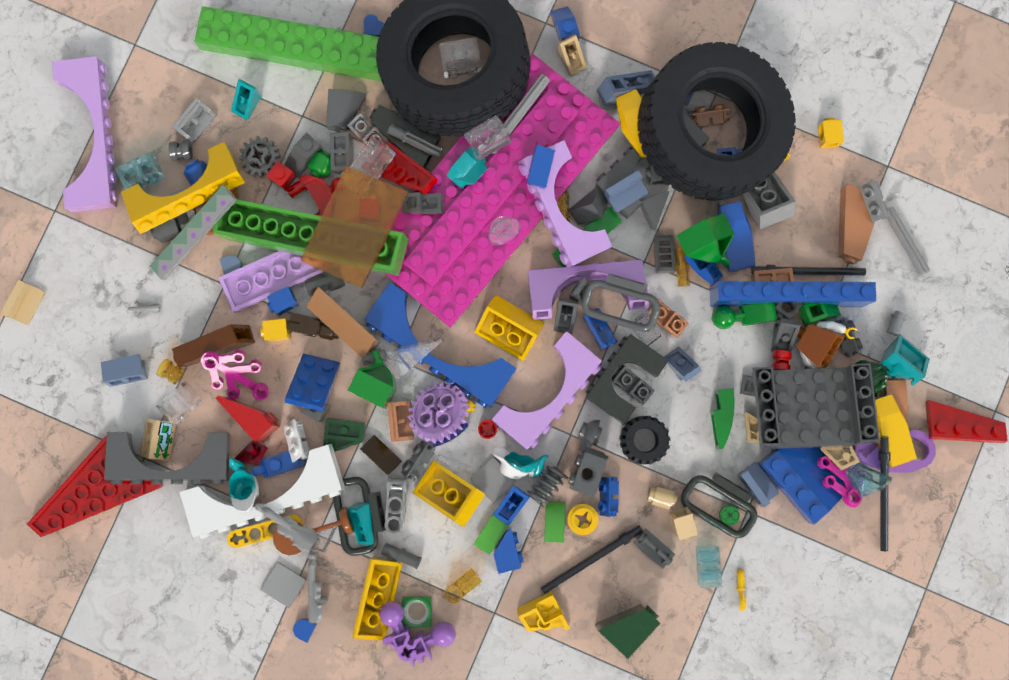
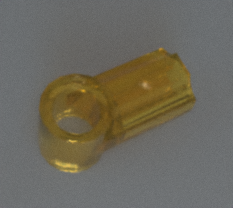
M471 568L446 588L445 597L450 603H458L482 581ZM452 588L460 592L459 596L455 599L450 598L448 595L449 590Z

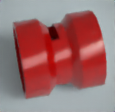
M785 350L772 351L774 361L771 367H773V370H791L789 360L792 359V352Z
M491 420L482 421L478 426L479 435L485 439L493 438L497 433L496 424Z

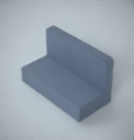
M639 170L605 191L604 195L616 213L648 194V190L641 181L643 176Z
M754 462L738 474V477L760 507L769 505L771 503L770 500L779 494L757 462Z

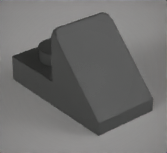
M781 318L779 324L775 323L771 352L774 350L792 351L801 327L800 321Z

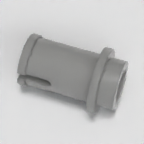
M895 311L894 314H891L892 320L887 333L899 336L903 322L907 318H905V313Z
M378 348L381 359L386 361L385 349L381 350V348ZM371 352L362 358L363 365L374 362Z

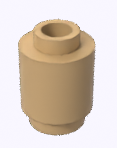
M651 486L647 501L651 502V505L670 510L671 507L675 506L677 496L674 495L675 492L672 490Z

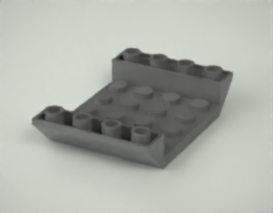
M870 363L850 364L846 368L773 370V367L752 368L761 447L773 449L835 447L880 442Z

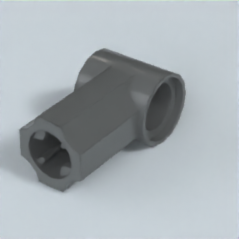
M339 267L330 268L324 271L323 274L304 281L310 297L313 296L318 287L325 292L337 290L345 286Z

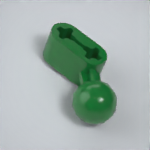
M756 303L740 306V310L734 311L729 306L722 305L714 309L711 320L713 325L724 330L733 326L734 322H742V326L777 321L775 303Z

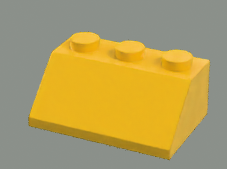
M495 295L488 304L474 333L524 361L545 323L541 320H533V316Z

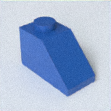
M569 7L550 11L559 42L574 34L577 35L579 41L580 32L575 16Z

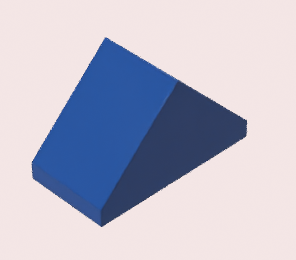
M514 485L493 515L509 526L530 496Z

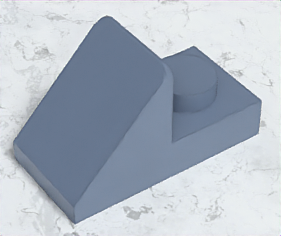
M679 346L665 356L669 360L668 365L680 381L685 380L687 382L702 371L700 366Z

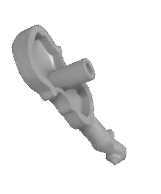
M263 503L255 505L256 511H260L265 517L267 516L277 523V532L284 535L285 538L289 537L293 541V546H296L301 551H308L313 547L317 540V533L313 529L308 528L307 525L304 527L298 525L297 521H294L289 516L281 517L270 508L264 507Z
M310 552L308 554L310 561L308 563L307 618L309 623H319L323 616L322 606L327 604L328 599L327 597H321V584L316 580L317 554Z

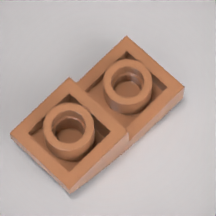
M658 299L660 312L656 323L678 338L689 323L676 311H672ZM652 304L645 312V314L649 318L652 311Z
M887 379L885 396L893 395L907 420L906 380Z

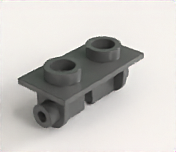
M848 317L844 318V323L842 320L835 321L845 325L846 328H856L853 320H849ZM850 330L849 336L855 337L853 332L855 330ZM846 336L847 340L841 343L844 355H847L849 358L855 355L854 351H857L858 354L862 353L860 349H863L860 338L850 339Z
M422 440L420 444L418 443L414 447L411 458L403 464L401 473L412 481L419 479L425 467L420 465L421 461L428 464L435 454V448Z
M647 529L634 541V544L662 569L673 561L672 558L675 556V553Z

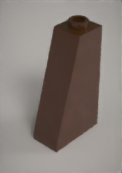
M230 324L172 348L173 358L178 367H188L201 362V357L205 352L213 351L218 355H222L255 343L250 325Z

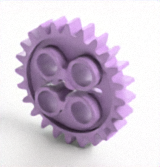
M443 381L440 386L434 382L433 388L427 385V391L421 389V395H415L417 401H411L414 407L408 409L411 413L408 419L411 421L409 425L413 428L412 431L420 439L423 438L426 442L431 440L433 443H436L437 439L443 443L444 437L450 440V434L457 436L456 430L463 429L460 424L467 423L464 417L469 416L466 410L470 407L466 403L468 399L464 396L465 394L456 385L452 386L451 383L446 385Z

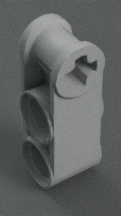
M388 476L385 529L391 534L400 532L404 526L408 478L406 477L398 479ZM392 500L400 501L401 507L399 510L392 509ZM392 519H396L399 522L397 530H393L390 527L389 523Z

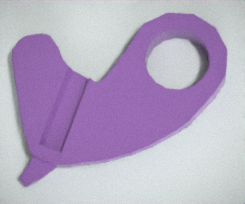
M911 430V438L917 439L924 446V457L920 461L912 460L894 467L889 465V472L910 473L931 464L936 456V450L933 440L929 439V435L923 431ZM876 442L854 446V451L860 462L880 470V461L878 460L880 448Z

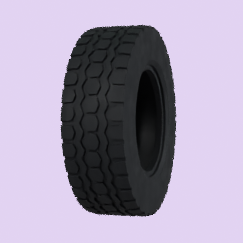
M404 0L399 4L398 8L396 7L393 10L391 17L387 18L377 42V69L392 104L410 124L425 132L428 131L430 134H441V136L449 137L451 135H454V137L464 136V134H474L478 130L480 132L487 129L490 125H495L499 122V119H503L509 114L510 110H513L517 105V101H520L528 84L531 63L524 26L518 13L508 0ZM456 34L472 35L486 42L491 48L488 60L483 68L475 76L464 82L453 85H439L429 82L419 75L420 62L426 51L434 43L447 36Z
M708 42L687 48L666 63L647 87L642 97L638 111L637 130L639 131L638 137L640 144H642L643 154L647 156L646 160L650 167L653 166V171L658 177H662L661 180L667 185H671V188L678 192H683L682 194L689 197L694 196V198L700 200L716 201L740 196L771 176L783 163L792 146L796 117L795 113H793L795 108L793 100L790 99L789 89H786V83L783 78L778 76L779 73L774 67L770 66L771 64L764 58L761 59L760 55L753 51L750 52V49L745 47H737L738 45L725 44V42H715L714 44L713 42ZM696 91H715L725 95L738 106L743 114L747 128L745 145L740 153L734 155L714 154L705 150L693 140L686 128L683 116L687 95Z

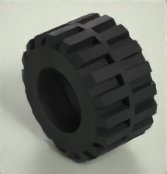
M639 416L628 421L622 428V433L619 437L621 442L620 448H622L623 454L630 461L644 465L660 461L667 454L666 451L670 447L669 441H671L665 424L656 417L653 418L651 416ZM649 429L653 432L655 436L653 449L642 452L636 448L634 435L638 430Z

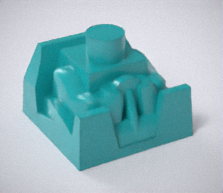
M900 334L884 351L880 364L888 368L886 371L889 377L893 379L897 376L900 379L904 377L907 380H911V385L913 386L925 378L930 358Z

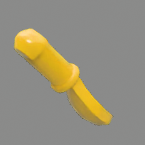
M738 569L736 590H738L740 596V611H744L747 605L746 597L743 593V590H746L745 571Z

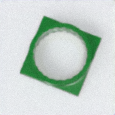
M402 597V607L404 609L402 624L404 627L407 625L414 628L431 627L432 597ZM415 602L423 604L426 610L425 616L420 620H414L408 614L410 605Z

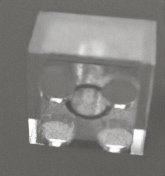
M477 37L439 43L444 78L456 79L460 75L466 74L467 76H474L481 70Z

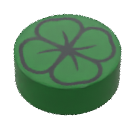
M726 505L721 508L719 517L724 524L734 525L738 522L740 513L736 507Z

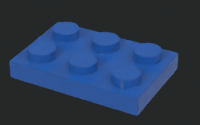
M303 353L285 396V403L323 412L339 371L340 362Z

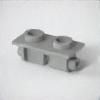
M873 180L861 186L860 190L872 223L888 218L890 211H888L885 201L882 200L883 194L880 184Z

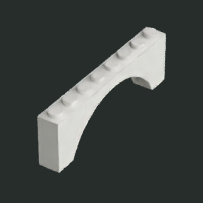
M332 444L310 450L306 466L297 482L285 494L272 502L264 504V507H268L275 513L281 514L286 512L285 508L290 506L294 510L303 507V502L309 500L312 504L322 501V496L328 494L330 498L341 495L340 490H344L345 485ZM205 485L180 492L192 537L200 536V539L212 536L211 532L215 530L221 533L230 530L229 526L234 524L237 527L249 524V519L255 518V521L267 518L260 511H256L255 506H252L248 512L237 511L232 503L217 497Z

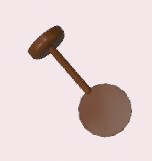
M347 507L340 509L339 521L313 528L317 533L342 525L345 533H354ZM277 528L274 530L273 543L278 551L286 555H296L302 552L292 545L293 541L289 537L285 538L284 535L279 534Z

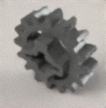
M257 136L256 141L249 138V144L243 143L245 149L239 150L243 155L238 156L240 161H243L240 165L242 168H245L244 171L247 174L251 172L253 177L258 174L260 178H263V174H268L277 162V159L281 158V155L277 153L279 148L274 146L275 143L272 140L268 142L267 137L261 140ZM257 152H259V153L261 154L262 163H261L260 160H258L259 157H258V153H257Z

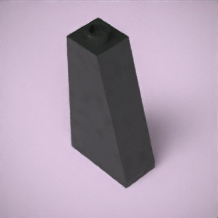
M379 105L370 115L372 125L391 144L426 169L432 155L406 142L402 143V140L387 134V131L393 122L406 130L410 129V132L436 145L441 140L440 135L420 130L401 115Z

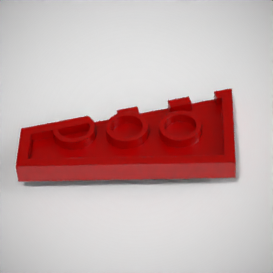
M389 141L384 144L364 168L369 174L425 195L438 181L434 175Z
M931 400L925 402L929 439L1003 444L1008 442L1006 423Z

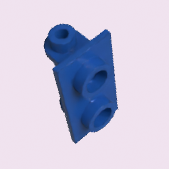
M601 477L598 486L600 492V501L598 503L599 516H617V513H619V499H612V495H619V481H617V477Z

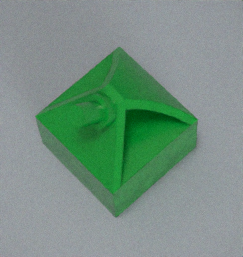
M725 213L706 218L676 235L687 257L706 262L721 263L725 267L731 264V261L726 258L725 252L735 233Z
M379 350L371 352L374 360L372 362L373 365L358 369L347 391L383 409H387V403L391 402L397 387L390 367L384 363V359H381Z

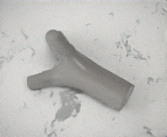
M135 301L136 307H128L129 311L140 312L137 315L138 319L149 312H160L159 304L144 305Z

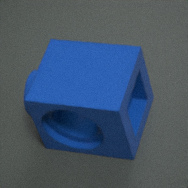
M288 286L267 296L269 300L267 305L271 313L275 312L278 316L299 306L292 289Z

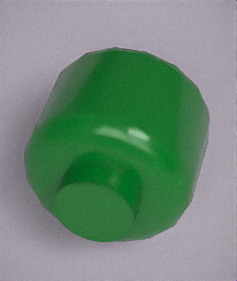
M324 150L317 151L309 160L307 166L311 170L310 174L319 179L320 177H329L332 171L331 157L328 152Z

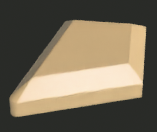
M744 412L746 439L749 442L760 444L757 418L748 412Z
M852 446L821 447V451L841 471L860 462Z

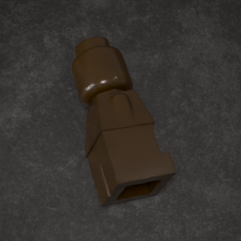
M291 313L288 331L310 337L319 336L327 340L339 338L326 324L321 323L320 319Z

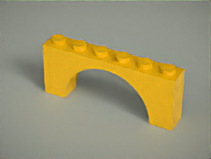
M225 141L208 149L209 161L205 172L195 184L178 194L165 197L152 196L144 192L139 184L121 192L131 223L140 234L207 202L222 185L227 186L231 190L245 183Z

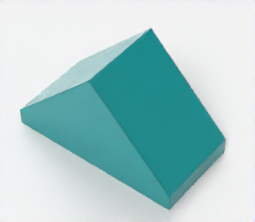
M239 79L231 112L248 120L262 97L257 88Z

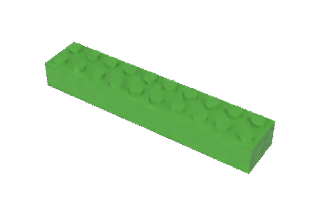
M205 6L201 7L194 40L200 50L381 81L376 63V50L379 38L377 36Z
M237 200L215 224L213 233L221 239L396 276L400 275L409 241L405 234L401 232L243 200Z

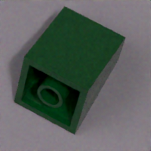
M640 604L599 621L595 626L617 650L629 659L661 623L657 620L659 616L648 605L644 607Z

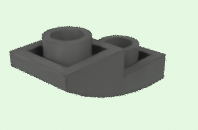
M624 365L612 377V381L641 405H644L655 391Z

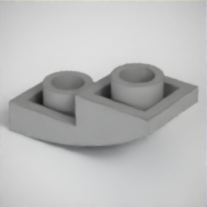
M360 112L346 125L374 153L388 141Z

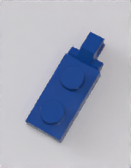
M289 451L265 458L260 461L261 466L252 468L251 472L253 476L263 474L264 478L273 477L304 467L307 462L301 458L292 462Z

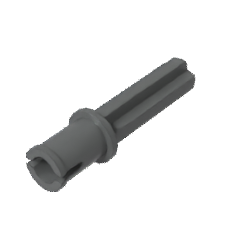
M393 122L387 131V134L402 140V143L406 142L436 158H439L442 153V147Z

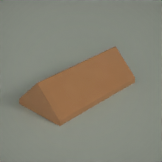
M318 287L306 307L360 357H365L380 344L377 339L321 288Z

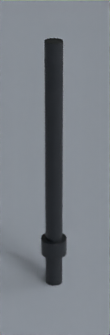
M775 265L751 267V274H754V271L792 268L794 275H866V268L776 267Z
M881 436L880 451L878 452V460L880 461V551L887 552L889 461L891 460V452H889V437Z
M638 525L627 533L623 532L619 535L618 539L540 587L541 590L546 594L621 545H627L631 542L632 538L643 532L642 528Z

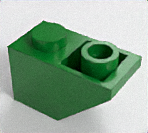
M807 303L798 310L804 327L841 316L838 306L832 304Z

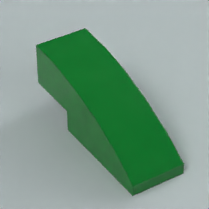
M733 388L715 391L717 410L710 411L716 449H724L732 428L735 404Z

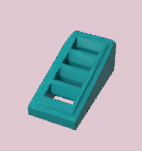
M356 503L347 508V512L358 544L372 545L374 540L369 503Z

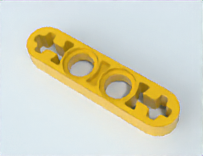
M288 515L289 517L293 518L294 521L297 520L300 524L303 525V521L299 515ZM270 520L234 530L228 534L227 543L233 548H238L271 539L273 534L270 532L269 527L272 523L276 522ZM253 528H257L261 532L258 539H253L250 535ZM244 530H246V537L249 542H246V538L239 540V544L236 541H232L235 533L237 536L245 535Z

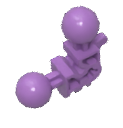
M390 601L380 608V620L384 625L390 626L393 631L392 634L383 637V644L393 647L398 652L399 658L403 661H410L413 667L416 660L424 663L425 656L432 659L429 646L436 644L446 647L455 640V628L452 624L445 621L437 623L431 633L424 636L423 631L415 634L414 639H411L409 626L404 627L402 624L404 618L403 607L395 601Z

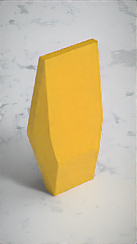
M635 89L617 97L616 104L621 131L638 155L643 158L646 155L644 156L641 149L642 144L639 142V131L637 130L638 111L642 96Z
M893 395L875 399L879 436L889 437L890 467L917 459L908 423Z

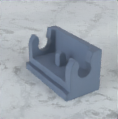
M139 354L101 362L103 383L109 387L148 379L145 361L141 360Z

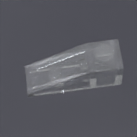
M440 337L405 345L397 350L393 348L386 354L388 358L383 364L399 380L441 344L444 339Z

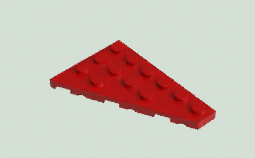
M106 435L26 525L40 537H44L160 489L164 484L155 485L151 484V481H143L141 485L131 484V481H123L121 485L110 484V481L104 480Z

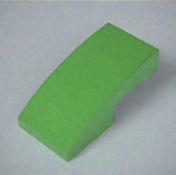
M549 502L545 507L544 542L564 543L565 502Z
M492 515L473 545L490 555L508 528V525Z

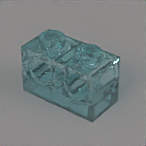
M150 152L115 168L124 189H128L136 184H139L143 189L144 186L155 184L160 181V178L164 177L156 157ZM152 166V171L146 174L147 168ZM135 175V179L129 182V178Z
M716 545L695 546L698 586L701 588L722 587L719 547Z

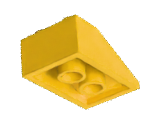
M435 461L432 462L412 492L462 527H465L485 496L480 490Z

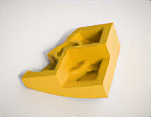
M552 591L517 608L518 616L527 631L539 629L547 631L551 630V627H563L564 630L570 628Z

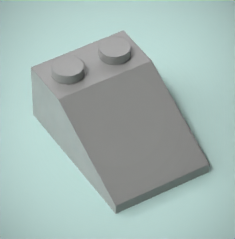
M775 172L759 185L742 194L749 213L760 230L795 216V200Z

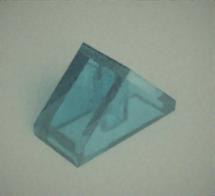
M859 463L851 466L846 471L847 477L861 498L883 490L892 481V477Z

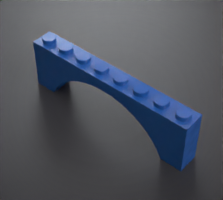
M717 281L710 287V307L722 305L730 307L756 303L805 302L832 304L842 308H862L876 302V282Z
M389 282L364 318V321L367 322L366 327L373 332L378 330L383 333L381 337L389 343L394 341L399 344L397 348L405 354L409 351L415 355L413 357L414 360L421 365L424 362L430 366L429 370L437 376L439 373L443 374L446 377V382L451 383L452 386L455 384L459 385L462 388L461 391L468 397L473 395L478 398L476 402L484 408L487 405L492 407L517 368L502 358L485 365L468 367L446 363L431 355L419 344L409 326L406 312L407 294Z

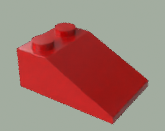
M217 396L215 398L254 442H264L280 427L277 424L279 420L271 412L262 411L228 397Z

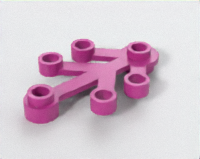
M240 349L235 350L233 354L218 355L216 352L208 351L202 355L201 364L210 371L212 388L218 390L223 387L224 380L218 374V370H220L225 375L229 398L237 399L240 395V389L236 386L235 380L253 390L252 395L255 399L264 400L267 398L269 389L266 384H257L241 374L260 372L262 364L259 360H252L250 364L227 366L224 364L233 361L236 363L243 362L245 352Z
M827 456L819 458L817 464L821 469L827 468L844 482V486L836 482L834 476L829 475L823 478V486L833 488L841 494L843 502L848 507L854 508L859 506L862 502L860 491L865 481L869 479L868 471H857L855 474L857 480L853 485L852 477L860 462L841 471Z

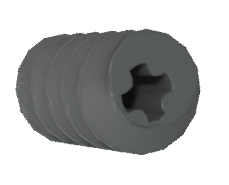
M554 465L553 467L546 466L549 473H541L544 479H536L539 486L532 484L534 492L527 491L528 495L542 507H544L542 503L549 504L547 496L554 497L552 490L559 491L556 485H564L561 478H569Z

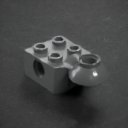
M593 420L589 423L583 422L578 439H581L578 450L582 451V454L577 455L574 463L577 466L575 474L571 473L568 480L570 489L591 497H595L608 460V455L591 448L592 444L597 445L602 432V428L599 427L600 420ZM586 468L591 472L588 479L582 477V471Z

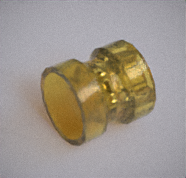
M165 359L157 370V376L161 378L166 377L170 383L175 385L182 377L184 368L175 366L172 361Z

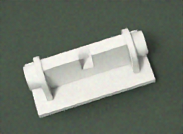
M293 419L283 428L291 460L295 462L299 458L302 460L308 459L309 448L307 441H301V439L306 438L303 424Z

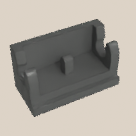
M349 132L330 133L331 171L339 175L341 172H346L349 175L354 174L353 137Z

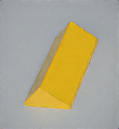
M375 556L370 558L352 634L353 639L383 640V637L386 636L388 626L384 625L380 620L379 611L386 602L394 601L402 563L399 564L397 561Z

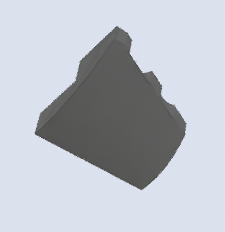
M328 89L326 122L328 130L347 131L348 127L346 125L358 113V108L362 101L366 99V93Z

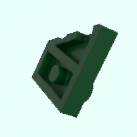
M326 418L323 446L332 444L334 452L362 443L364 440L365 422Z

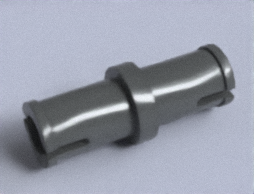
M385 543L381 552L382 555L397 560V563L401 564L402 562L415 569H418L422 557H418L406 552L404 548L399 549L388 543Z

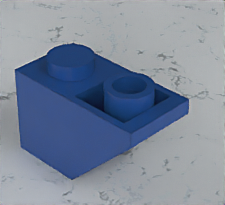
M511 528L507 529L493 554L498 574L520 569V563L524 562L521 551L517 552L515 545L519 543L517 533H512Z

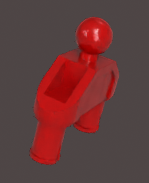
M303 174L300 176L299 181L285 189L289 192L288 194L292 199L305 190L309 191L319 208V212L314 215L333 219L337 202L333 192L343 191L346 187V182L343 178L337 177L332 180L329 186L322 179Z

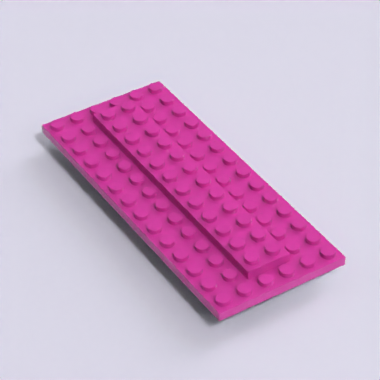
M533 53L530 56L531 66L528 84L520 101L541 74L546 75L550 82L496 154L490 153L486 146L517 105L512 111H509L507 116L499 119V122L495 125H490L487 129L480 132L478 130L474 134H464L431 172L438 181L427 194L442 193L444 195L443 214L402 213L401 207L384 227L387 230L404 233L409 239L400 275L384 274L449 328L456 323L544 217L542 212H539L536 207L534 194H531L528 190L526 177L519 170V161L533 155L536 145L548 148L563 140L565 141L572 158L565 162L557 173L554 184V194L557 202L621 124ZM472 146L486 158L487 170L474 185H465L461 189L447 178V174L459 157Z

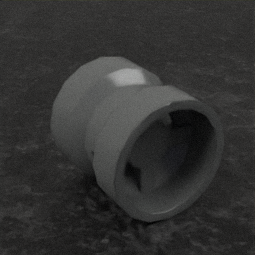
M189 140L182 143L176 141L169 142L171 160H179L180 158L185 160L192 159L193 149Z

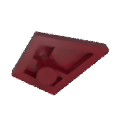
M252 440L234 459L241 461L243 464L258 465L268 447Z

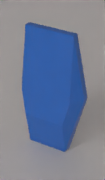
M741 201L718 206V215L725 213L735 233L725 252L726 258L731 261V264L727 267L728 271L732 272L756 266L753 231Z

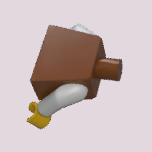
M821 321L816 325L809 324L807 329L801 326L797 335L800 338L797 348L800 350V356L804 365L810 369L830 368L827 366L845 338L842 334H846L850 339H855V337L849 336L848 333L850 330L857 331V329L854 327L846 328L845 325L833 321Z

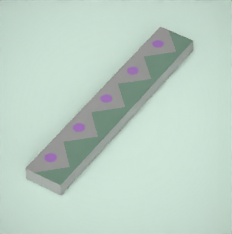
M222 185L150 265L161 280H165L238 200L227 186Z

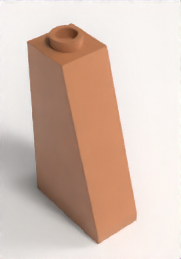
M846 184L840 191L838 257L844 259L843 261L848 264H855L863 259L874 223L871 221L860 188Z

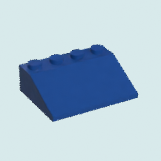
M820 447L774 449L758 462L759 466L808 523L815 525L843 497L833 488L824 487L822 484L823 478L829 475L834 476L836 482L844 486L843 480L827 468L821 469L818 466V459L826 456Z

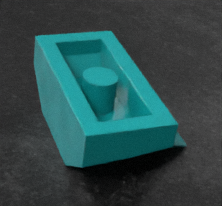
M471 146L453 164L447 174V178L461 189L465 185H474L487 170L485 164L487 160Z

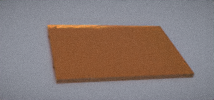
M346 166L300 261L363 289L409 192Z

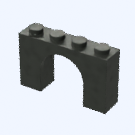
M632 334L628 338L625 336L618 344L621 348L617 353L613 351L607 360L609 362L607 368L602 367L597 374L598 381L595 385L591 383L585 391L588 394L586 396L587 400L622 424L627 422L636 408L618 396L614 391L612 376L615 369L622 364L632 363L640 366L656 378L669 361Z

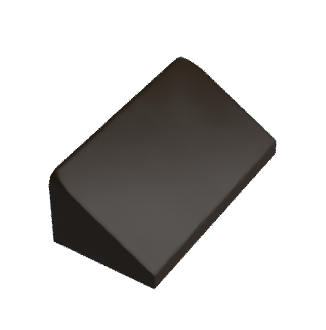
M375 435L360 448L388 476L402 462Z

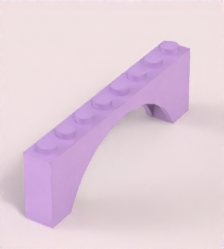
M97 56L52 61L53 80L60 86L68 88L80 96L90 112L94 127V145L89 162L81 175L70 186L63 189L64 209L70 212H81L117 207L118 193L115 190L117 177L113 171L115 157L111 151L113 138L110 135L109 129L112 127V123L108 116L110 103L106 96V92H108V84L105 80V74L107 73L106 65Z

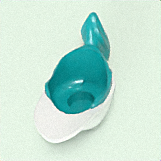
M497 447L491 452L501 461L500 472L510 479H521L525 476L538 477L543 470L545 460L548 458V455H542L537 460H534L527 455H518L516 452L510 453L502 447Z
M230 457L229 467L234 470L229 479L232 504L237 511L248 512L259 496L258 482L255 476L246 471V467L241 461Z

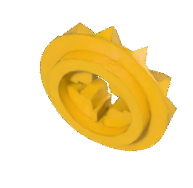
M575 505L568 513V525L574 533L588 535L598 525V514L590 505ZM587 511L586 519L590 524L583 522L578 527L580 520L575 515L583 516Z

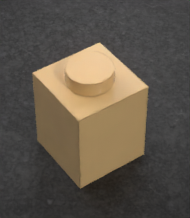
M688 507L669 512L674 533L679 541L689 540L693 536L698 535L693 514Z

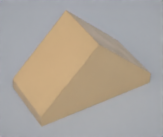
M574 34L558 43L557 53L570 76L587 68L577 35Z

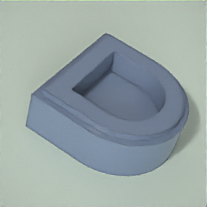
M230 255L220 259L224 275L242 267L241 260L236 256Z

